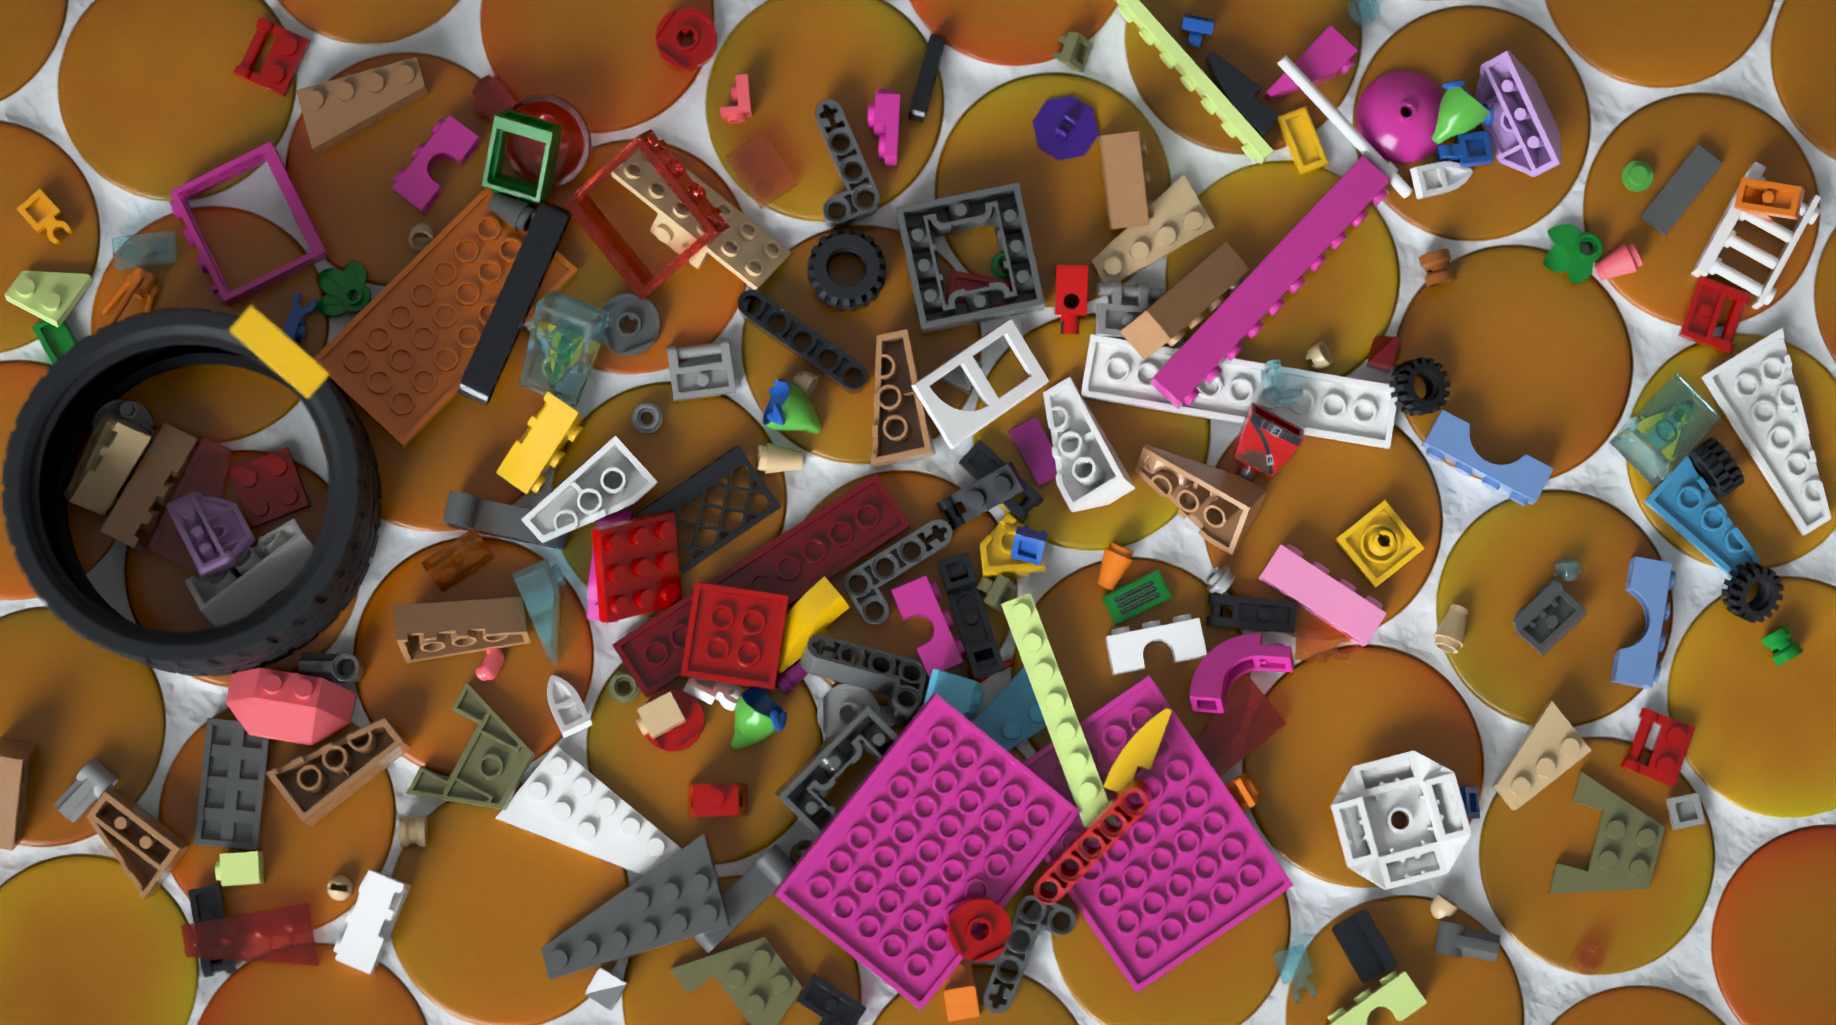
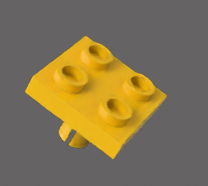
M1386 500L1335 539L1374 589L1425 549Z

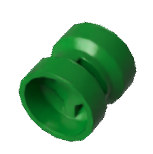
M1788 624L1760 639L1764 647L1769 648L1773 652L1772 660L1776 667L1804 651L1799 642H1794L1792 638L1793 631Z

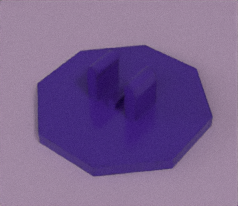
M1074 96L1046 101L1033 120L1038 148L1058 161L1085 156L1098 136L1093 109Z

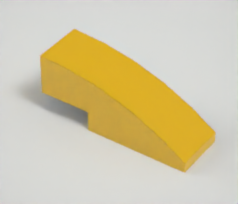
M252 306L229 329L238 340L307 399L313 395L330 375Z
M825 576L809 589L786 615L778 666L780 673H783L802 657L809 638L817 634L828 636L830 633L826 627L850 608L841 594Z
M1166 708L1132 737L1113 764L1103 787L1119 792L1126 784L1133 781L1138 766L1151 770L1172 710Z

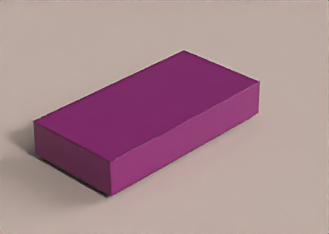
M1037 417L1008 432L1038 487L1056 478V463L1051 448L1053 446Z

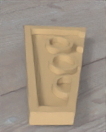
M1184 174L1153 202L1154 218L1149 219V225L1127 227L1091 261V265L1102 283H1109L1110 280L1123 281L1214 230L1213 223Z

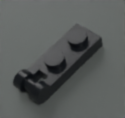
M979 440L958 464L975 480H978L1006 463ZM1025 480L1023 482L1027 489L1022 491V493L1026 497L1019 505L1012 499L1013 497L1002 502L1022 523L1029 517L1028 512L1034 506L1038 507L1044 501L1043 497Z
M1012 461L942 499L936 505L940 512L944 511L949 520L947 523L954 530L1027 489ZM959 501L962 502L966 509V512L959 514L954 505Z
M1216 594L1208 595V605H1211L1210 616L1206 618L1207 627L1294 634L1297 602ZM1223 606L1232 607V618L1222 617Z
M221 884L188 890L204 978L215 976L216 972L226 971V973L236 972V960L233 954ZM221 949L222 958L212 960L210 951Z

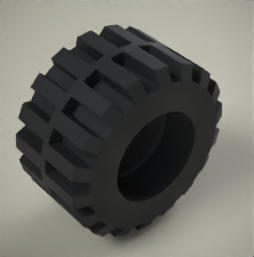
M843 228V232L838 233L837 230L831 231L828 237L823 236L819 239L818 245H814L811 250V256L808 258V277L811 289L814 290L815 296L819 300L824 301L826 306L829 308L831 306L836 307L837 311L844 312V309H850V312L857 311V308L860 306L865 308L872 299L875 300L879 296V292L885 284L886 262L882 249L874 243V239L871 236H864L862 231L850 232V228ZM842 254H852L859 257L864 262L866 269L864 278L853 286L844 287L837 285L830 279L828 274L829 264L834 258Z

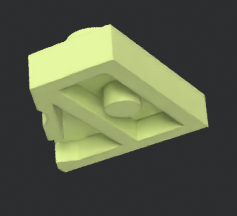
M22 271L4 295L10 303L59 328L91 285L92 279L88 274Z

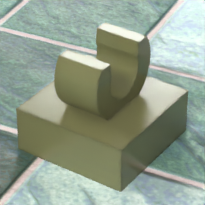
M1069 31L1067 37H1058L1057 41L1064 45L1062 52H1053L1052 56L1071 70L1083 73L1093 44L1080 33Z
M998 574L994 582L982 577L977 588L987 595L984 602L993 610L1003 614L1004 611L1001 604L1012 599L1018 586L1010 579Z

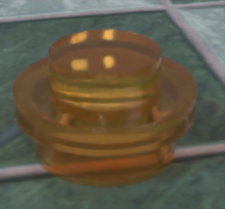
M1583 943L1574 949L1571 961L1576 971L1584 975H1592L1597 973L1603 966L1604 956L1598 946L1591 943Z

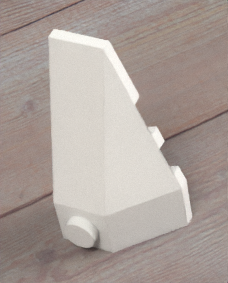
M1069 376L1045 391L1043 395L1048 427L1051 430L1053 447H1051L1052 455L1056 463V482L1070 511L1077 512L1109 505L1134 490L1135 486L1072 378Z
M614 436L521 520L543 544L635 504L658 482L618 437Z

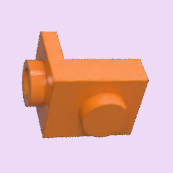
M1245 773L1224 784L1242 811L1256 805L1260 801L1258 797L1260 790L1256 782L1251 777L1247 778Z

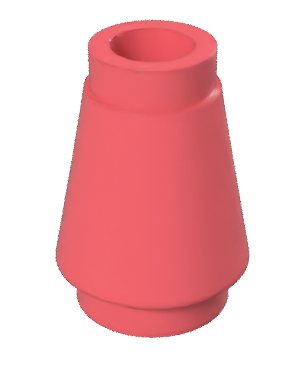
M1633 243L1627 246L1622 244L1594 264L1601 281L1637 272L1636 268L1643 266Z

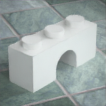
M1191 614L1173 617V623L1161 625L1160 620L1142 623V629L1130 631L1129 626L1112 629V635L1105 638L1112 675L1143 670L1145 668L1143 651L1145 646L1151 642L1166 644L1172 652L1174 663L1205 657L1207 652L1200 618L1192 619Z

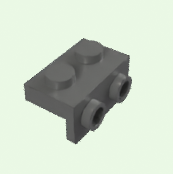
M1556 579L1550 585L1543 586L1538 591L1536 598L1528 606H1523L1516 612L1512 625L1516 634L1543 657L1587 615V611L1564 591L1562 584Z

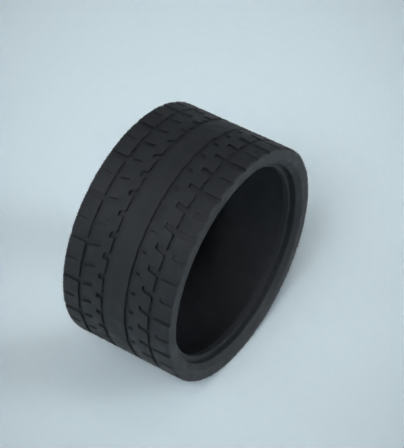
M179 308L155 310V313L152 314L144 312L124 318L125 320L113 322L98 329L95 335H88L80 340L48 368L49 372L45 377L42 376L29 393L26 403L24 402L15 420V430L11 431L5 452L6 459L3 463L2 485H4L2 508L6 519L5 527L10 545L15 548L13 553L22 573L27 576V581L41 600L47 602L45 606L59 620L66 623L74 632L94 642L99 647L143 665L174 674L178 672L182 675L205 677L206 675H232L235 671L242 672L262 668L268 663L273 664L292 655L291 651L295 649L300 650L317 638L319 633L324 632L339 617L338 613L340 610H345L357 593L356 590L359 584H362L370 567L369 559L375 553L379 537L378 529L381 526L382 505L379 503V499H382L381 478L377 470L379 467L373 447L369 444L370 438L350 402L328 378L307 399L230 332L229 329L240 318L239 316L220 311L212 313L208 309L199 308L181 310ZM204 364L234 366L251 370L276 380L292 390L308 410L317 427L326 456L329 480L328 502L321 532L311 555L300 572L283 591L260 609L239 620L210 629L186 632L157 630L134 624L112 608L89 581L76 555L69 529L68 500L63 496V493L70 481L77 454L84 439L91 430L95 414L103 405L118 399L137 384L155 375L186 366Z

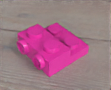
M876 89L875 102H869L868 127H874V136L879 137V158L885 159V168H897L900 94H894V90Z

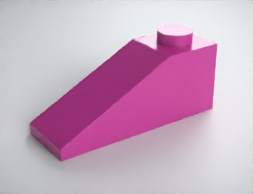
M1330 25L1294 64L1314 85H1318L1334 79L1339 73L1347 74L1356 64L1353 58L1358 50ZM1285 72L1270 87L1264 98L1270 102L1302 89Z

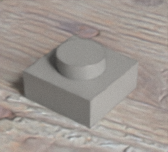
M1699 792L1666 799L1672 830L1705 824Z

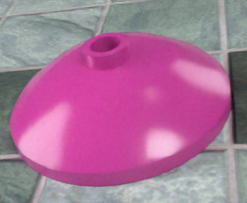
M1394 71L1384 74L1366 88L1359 100L1356 113L1358 131L1387 161L1412 163L1422 160L1441 145L1436 144L1432 140V135L1435 132L1443 92L1433 81L1419 73ZM1408 108L1411 111V116L1403 117L1400 109Z

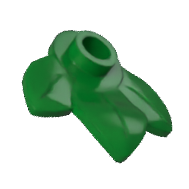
M1569 224L1550 228L1547 233L1555 247L1546 255L1543 266L1553 272L1562 273L1568 271L1571 284L1585 281L1592 274L1593 262L1603 252L1601 239L1591 232L1581 233L1575 226ZM1582 244H1590L1592 252L1584 253L1581 249Z
M350 260L344 271L337 268H328L321 271L319 274V284L326 294L318 302L317 309L325 315L339 317L347 311L359 313L370 303L372 294L368 286H366L367 272L364 266L355 260ZM359 292L358 298L355 301H351L352 296Z

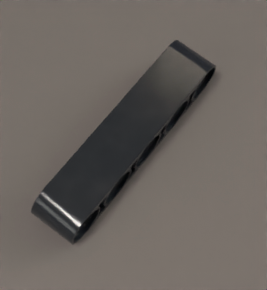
M749 289L740 295L738 299L739 312L750 324L843 390L857 394L866 388L868 373L860 362L761 292ZM749 299H757L761 303V307L757 312L749 313L744 309L745 302ZM776 316L784 318L787 322L785 328L780 331H774L769 327L770 320ZM805 334L812 339V343L808 348L800 349L795 346L794 341L799 335ZM831 352L837 356V362L834 366L825 367L820 363V357L824 353ZM849 371H859L863 376L862 381L857 385L848 384L845 376Z

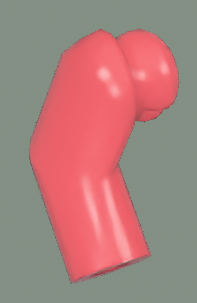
M502 648L486 650L487 656L482 664L476 668V676L479 680H493L498 676L505 663Z

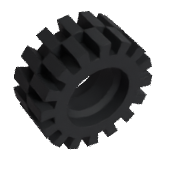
M1421 357L1405 361L1396 367L1398 371L1392 372L1391 377L1396 380L1391 381L1389 387H1395V392H1391L1390 395L1391 398H1398L1394 404L1396 407L1403 406L1401 412L1404 414L1410 413L1409 416H1421L1440 410V407L1445 406L1447 403L1443 398L1450 396V391L1445 390V387L1451 386L1450 381L1445 382L1444 377L1448 376L1447 371L1440 372L1443 366L1440 363L1434 364L1435 359ZM1416 375L1421 376L1425 382L1426 394L1424 398H1420L1415 392L1414 379Z
M1710 437L1690 451L1689 456L1691 457V462L1695 465L1696 471L1701 474L1700 477H1703L1709 488L1712 487L1713 492L1720 497H1725L1745 482V478L1741 474V469L1737 467L1735 459L1731 458L1729 451H1726L1717 439Z
M1745 562V566L1742 564L1737 565L1738 572L1731 570L1728 573L1732 577L1731 580H1724L1723 584L1728 587L1727 589H1722V595L1726 596V598L1722 599L1723 604L1727 606L1726 609L1733 613V615L1751 623H1756V621L1763 622L1765 621L1764 616L1768 618L1773 616L1771 609L1778 610L1780 607L1776 604V601H1782L1783 595L1778 593L1784 590L1783 585L1779 583L1782 580L1780 576L1776 575L1775 571L1756 562ZM1758 582L1759 589L1757 595L1752 601L1747 603L1749 588Z

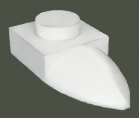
M1442 161L1410 169L1417 199L1453 191L1462 186L1473 173L1469 167L1461 168V163Z
M551 675L547 686V700L563 737H568L592 726V721L574 687L566 680Z

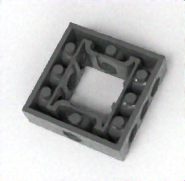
M1019 182L896 207V217L921 335L1044 310L1045 302ZM994 225L999 253L1005 254L1001 258L1004 274H1008L1005 280L1011 282V292L1004 283L993 282L989 283V287L965 291V289L956 290L950 295L949 300L946 301L943 276L940 273L937 248L933 238ZM1016 263H1019V268L1015 269ZM1003 299L1004 302H1009V305L995 308L992 305V302L1002 304ZM959 300H966V304L956 303Z
M863 703L792 774L775 794L819 836L838 812L820 792L828 790L836 784L834 780L851 763L855 764L860 759L863 748L879 761L898 738V735L868 705Z

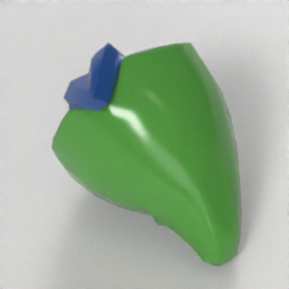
M1452 80L1442 84L1445 92L1441 99L1438 120L1432 140L1436 144H1441L1455 135L1470 131L1483 121L1487 125H1491L1494 120L1493 105L1488 107L1487 104L1483 105L1464 88V81Z
M777 379L775 385L768 392L772 397L763 414V425L777 431L801 430L819 434L822 429L820 418L805 393L789 380Z
M748 687L738 698L735 705V731L730 743L732 749H743L763 741L775 731L781 732L785 727L787 712H784L766 694V689Z

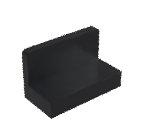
M1367 909L1361 910L1332 927L1334 936L1361 982L1365 983L1382 972L1389 971L1399 965Z

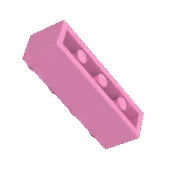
M1280 544L1258 579L1291 601L1297 602V605L1360 646H1366L1387 614L1381 610L1383 604L1368 595L1364 599L1355 593L1357 588L1350 582L1342 578L1338 582L1328 575L1330 570L1316 561L1310 564L1302 558L1304 553L1290 544L1284 547Z

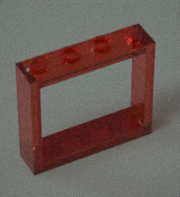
M652 129L638 135L563 203L641 301L659 290L730 228L720 215L722 211L710 203L706 198L704 189L690 178L686 173L684 164L679 159L673 157L666 148L665 141L663 139L660 140ZM639 150L706 231L655 277L589 197L590 193Z

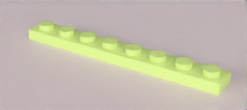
M1115 0L1120 5L1118 10L1125 20L1129 23L1134 21L1141 29L1139 34L1142 39L1150 46L1154 44L1161 51L1159 56L1170 69L1175 67L1182 75L1180 80L1184 86L1191 92L1195 90L1202 97L1200 102L1211 115L1216 113L1223 121L1221 126L1225 132L1232 138L1236 136L1244 144L1242 146L1244 153L1252 161L1257 159L1260 164H1263L1271 157L1273 149L1140 0Z
M1029 593L1001 605L1077 808L1081 811L1079 814L1085 827L1109 803L1033 597ZM1114 815L1106 817L1111 825L1118 826ZM1088 837L1090 842L1097 840L1095 837Z

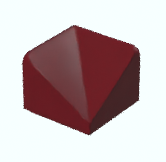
M1388 336L1375 337L1366 366L1385 372L1390 371L1395 363L1401 342L1400 338Z

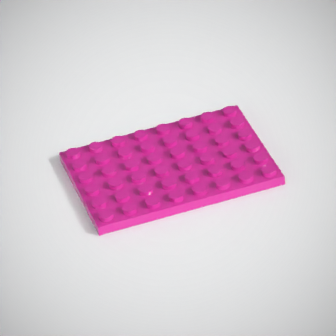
M1147 676L1080 722L1104 786L1113 764L1132 737L1166 708L1172 710L1151 770L1138 766L1133 779L1147 783L1151 789V800L1146 812L1067 891L1136 993L1294 886L1150 676ZM1053 742L1022 762L1023 765L1077 808ZM1104 787L1110 802L1118 792ZM1133 792L1128 795L1129 800L1133 803L1139 804L1144 801V798L1139 793ZM1078 814L1044 857L1048 864L1084 828L1080 814ZM1114 815L1117 824H1122L1120 817ZM1088 837L1085 839L1086 844L1090 847L1096 848L1101 845L1098 839L1092 842L1089 841ZM1073 859L1063 861L1064 865L1069 869L1079 868V864Z
M934 692L773 893L918 1009L922 1010L964 958L952 948L946 934L948 914L960 902L971 897H988L1004 908L1081 811ZM977 921L973 924L974 928L971 929V934L976 933L978 937H981L983 929L987 925L986 923L980 924Z

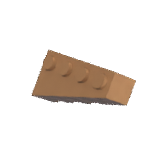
M417 57L296 90L311 147L317 157L327 152V149L352 138V135L366 127L369 128L377 124L379 120L389 114L396 113L429 94L423 70Z
M1225 241L1120 332L1143 360L1167 342L1172 347L1186 335L1182 329L1187 325L1192 329L1205 318L1202 312L1206 308L1213 311L1225 300L1222 294L1226 291L1232 294L1242 284L1243 280L1241 277L1250 269Z
M905 329L877 335L871 465L878 468L934 456L936 451L928 412L911 386L921 379L912 333Z
M165 422L161 428L157 427L153 432L149 442L151 444L149 449L139 459L132 478L124 488L119 500L100 532L143 554H146L168 511L166 504L173 502L203 444L199 439Z
M504 596L495 599L392 605L396 640L406 663L531 643L527 608L523 597Z
M383 718L347 735L346 738L320 747V750L290 761L291 763L278 769L270 770L266 774L302 822L312 827L411 749V747L396 727L386 718Z

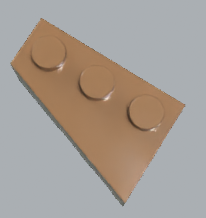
M1139 131L1097 137L1098 147L1100 146L1101 170L1102 174H1104L1105 199L1110 229L1149 225V219L1154 218L1152 199H1146L1145 187H1150L1149 169H1143L1142 156H1147L1145 137L1139 138Z

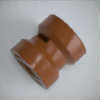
M1449 249L1433 251L1419 257L1421 267L1427 272L1424 278L1427 288L1441 286L1457 279L1455 270L1449 267L1451 259Z

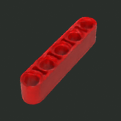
M1133 780L1126 784L1041 871L1034 887V893L1038 901L1043 904H1054L1059 901L1146 812L1152 795L1147 783L1141 780ZM1133 792L1139 793L1144 798V801L1139 804L1133 803L1129 800L1128 795ZM1117 815L1122 820V824L1118 826L1111 825L1106 817ZM1087 837H1095L1100 841L1101 845L1096 848L1090 847L1086 844L1085 839ZM1073 859L1077 861L1079 868L1069 869L1064 865L1063 861ZM1044 881H1052L1057 885L1058 889L1056 891H1048L1043 887L1042 883Z

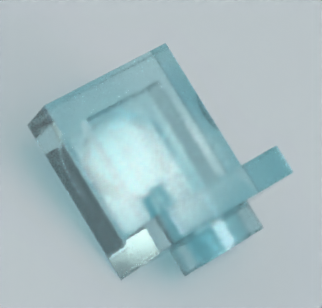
M1280 359L1267 361L1265 370H1261V382L1263 389L1268 388L1270 402L1278 401V406L1297 404V399L1302 398L1304 395L1303 388L1284 390Z

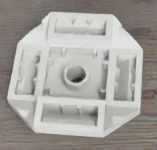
M1414 750L1351 767L1330 805L1347 867L1384 890L1448 874L1472 835L1455 772ZM1396 811L1402 812L1407 819L1405 827L1401 830L1394 828L1391 824V816Z

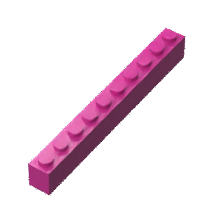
M1362 155L1153 377L1151 385L1177 409L1184 403L1190 406L1201 394L1198 388L1205 381L1208 383L1213 382L1221 373L1222 369L1219 366L1226 358L1232 361L1243 349V346L1240 345L1247 336L1253 339L1264 327L1261 321L1268 314L1272 317L1276 315L1285 304L1282 299L1289 292L1294 295L1306 282L1303 278L1310 269L1316 272L1327 260L1324 254L1331 247L1334 250L1338 249L1348 237L1345 232L1352 225L1357 228L1366 219L1368 213L1365 211L1372 203L1378 206L1389 194L1386 188L1390 179Z

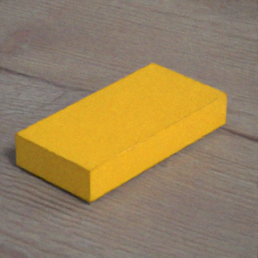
M1306 106L1278 117L1277 123L1299 176L1329 164Z

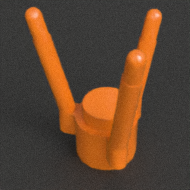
M135 267L133 273L128 274L123 285L102 309V314L106 315L127 291L107 325L118 320L133 295L140 299H144L145 295H148L144 312L151 314L154 299L159 291V288L154 286L158 278L144 269Z

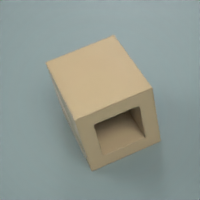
M671 692L638 708L637 711L640 716L635 718L643 736L649 733L652 739L686 722Z

